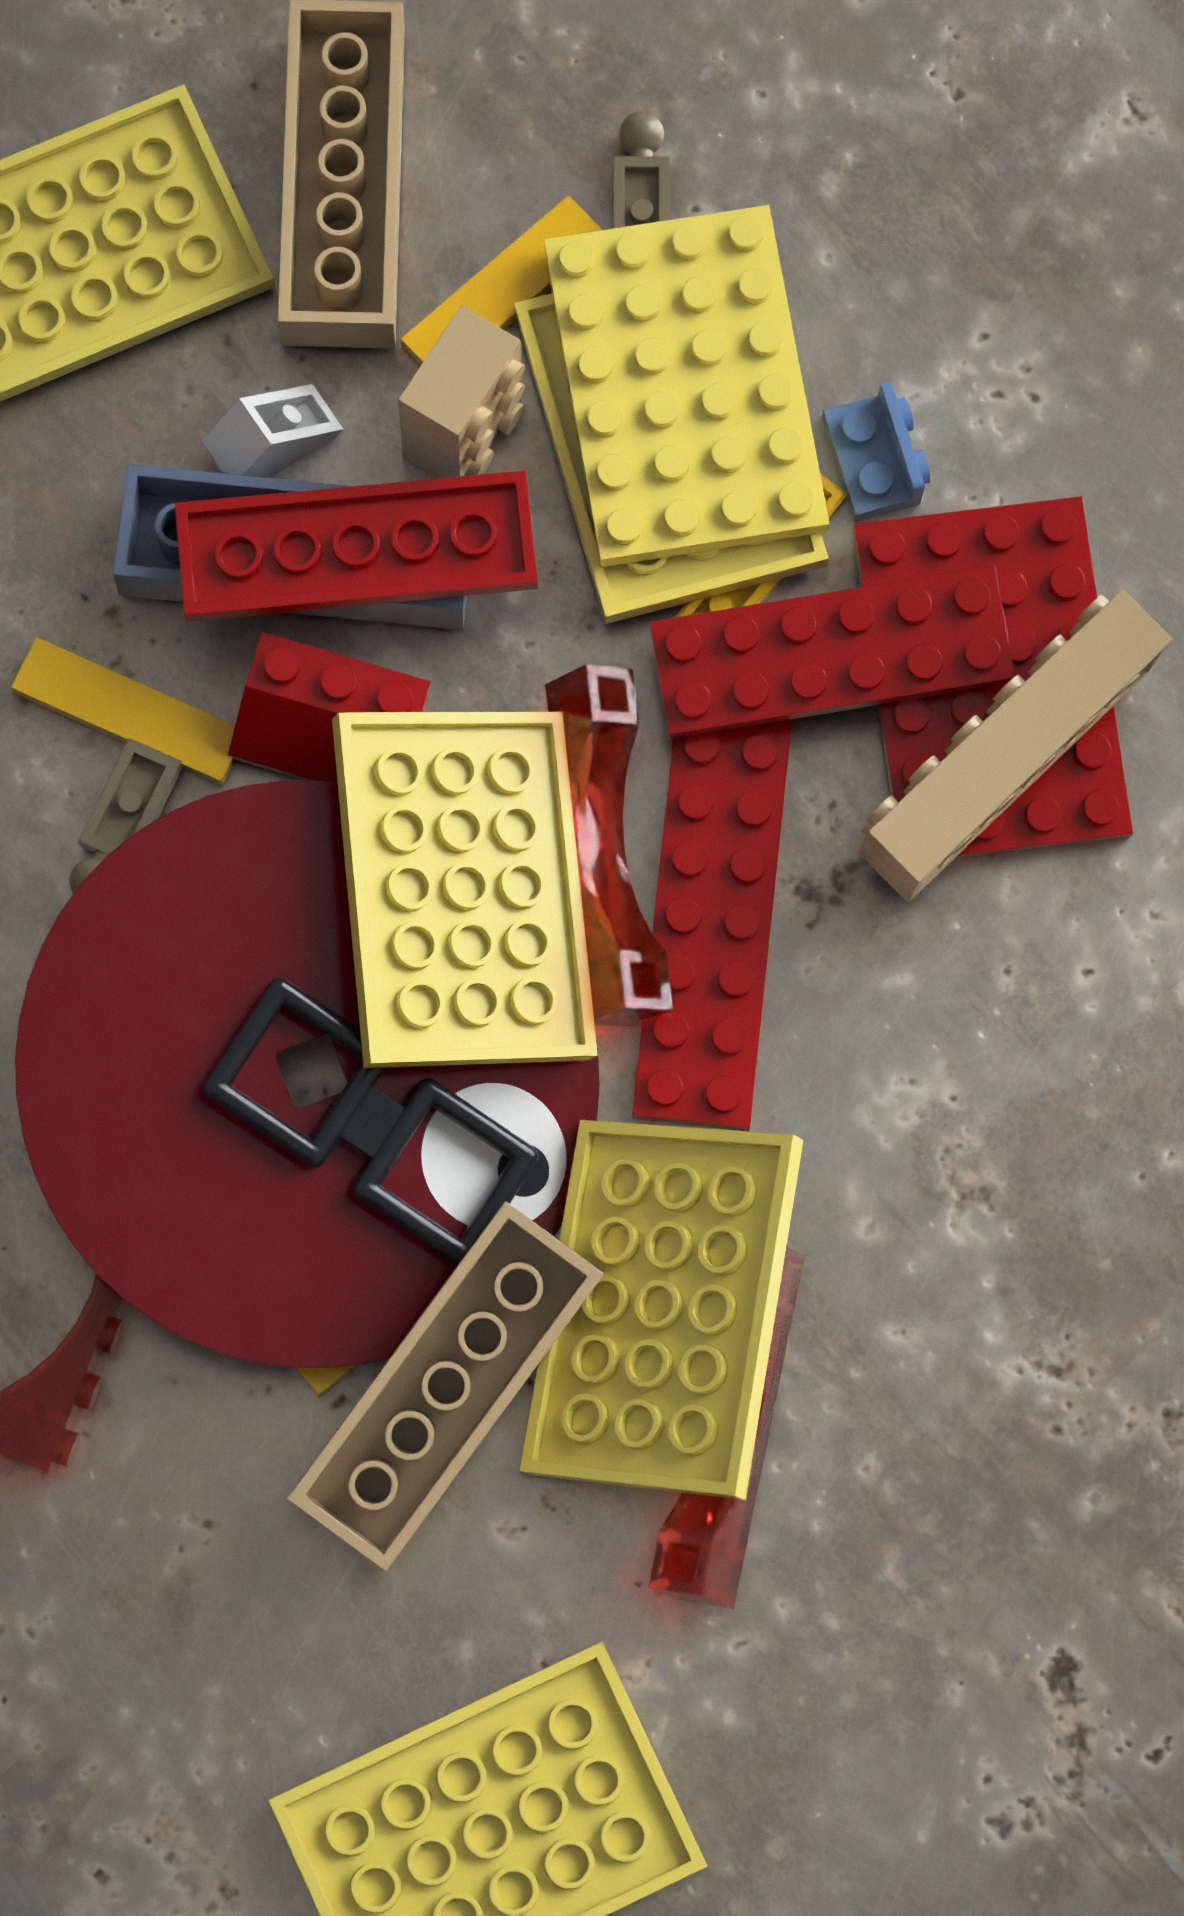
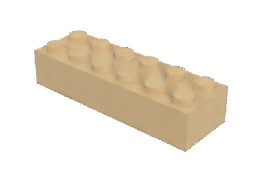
M289 0L278 325L282 346L396 347L405 41L403 2Z
M1124 589L1110 601L1103 595L1094 600L1077 618L1078 623L1069 632L1072 637L1068 641L1061 635H1058L1035 658L1037 662L1028 671V674L1031 676L1029 679L1024 681L1019 675H1016L993 698L995 703L987 710L986 713L989 717L985 721H982L977 715L973 716L951 738L953 743L946 749L945 753L948 756L942 762L934 755L931 756L909 778L911 783L903 791L906 796L899 803L893 796H890L867 818L868 824L861 831L866 838L859 854L907 903L1156 666L1173 638Z
M504 1201L290 1492L287 1499L384 1571H387L604 1273L508 1202Z

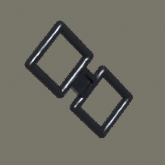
M275 978L271 980L202 1086L203 1094L206 1098L309 1167L316 1168L323 1165L338 1141L366 1158L368 1162L352 1187L354 1196L458 1265L504 1201L509 1204L512 1202L538 1160L537 1150L432 1078H424L419 1081L402 1107L373 1087L386 1067L364 1068L360 1029L286 979ZM282 1007L362 1059L312 1138H309L231 1085ZM431 1107L510 1159L461 1238H458L381 1186Z

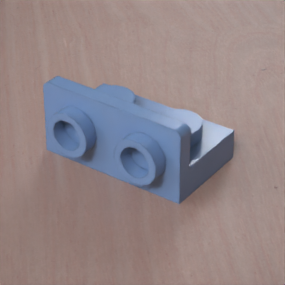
M892 382L880 385L877 396L823 410L822 421L844 490L848 494L847 500L854 522L920 505L925 488L924 484L930 483V471L924 452L921 449L913 450L908 431L914 429L911 410L905 397L897 399Z

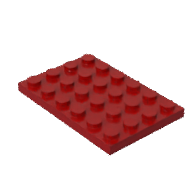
M1082 496L856 523L852 529L860 587L995 565L1015 676L1019 675L1024 681L1031 677L1028 671L1037 662L1035 658L1058 635H1061L1068 641L1072 637L1069 632L1078 623L1077 618L1097 599ZM1006 684L877 705L890 796H893L899 803L906 796L903 791L911 783L909 778L931 756L934 755L942 762L948 756L945 753L946 749L953 743L951 738L973 716L977 715L982 721H985L989 717L986 713L987 710L995 703L993 698ZM1114 706L954 860L1130 838L1133 835Z

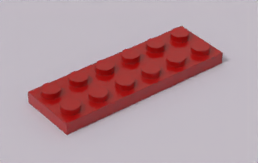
M526 470L175 503L186 622L538 589Z
M995 565L650 622L669 739L1007 684L1015 677Z

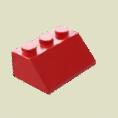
M262 631L244 687L228 756H232L234 760L305 781L320 780L338 783L332 718L338 713L424 712L431 681Z

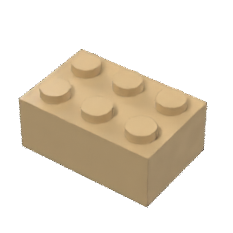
M462 305L459 307L398 399L403 459L437 479L481 475L486 472L495 453L490 449L500 432L507 435L512 432L525 408V405L520 403L525 389V385L521 383V376L525 365L521 363L520 339Z

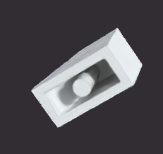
M310 384L239 398L201 441L214 458L215 464L221 473L270 478L338 436L343 428L314 385Z

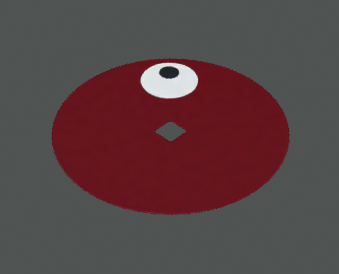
M320 780L275 781L245 785L211 794L170 811L137 831L109 853L82 881L60 911L45 938L28 979L19 1016L16 1041V1100L24 1143L33 1173L46 1202L71 1244L106 1284L123 1300L156 1324L197 1345L226 1356L264 1365L305 1369L346 1367L381 1361L390 1358L457 1265L354 1196L352 1187L368 1162L366 1158L338 1141L323 1165L316 1168L309 1167L206 1098L202 1091L204 1081L270 981L275 978L286 979L360 1029L338 783ZM282 1007L231 1085L309 1138H312L340 1093L303 1107L294 1106L276 1061V1054L282 1050L326 1035ZM331 1039L343 1074L348 1082L362 1059ZM598 1056L589 1061L386 1067L373 1087L402 1107L419 1081L424 1078H432L532 1145L537 1150L538 1160L510 1205L552 1236H555L563 1222L580 1120L597 1121L600 1087ZM431 1107L381 1186L458 1238H461L510 1159Z

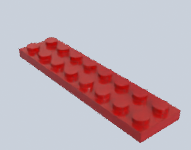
M792 719L673 739L632 1119L737 1131H749Z

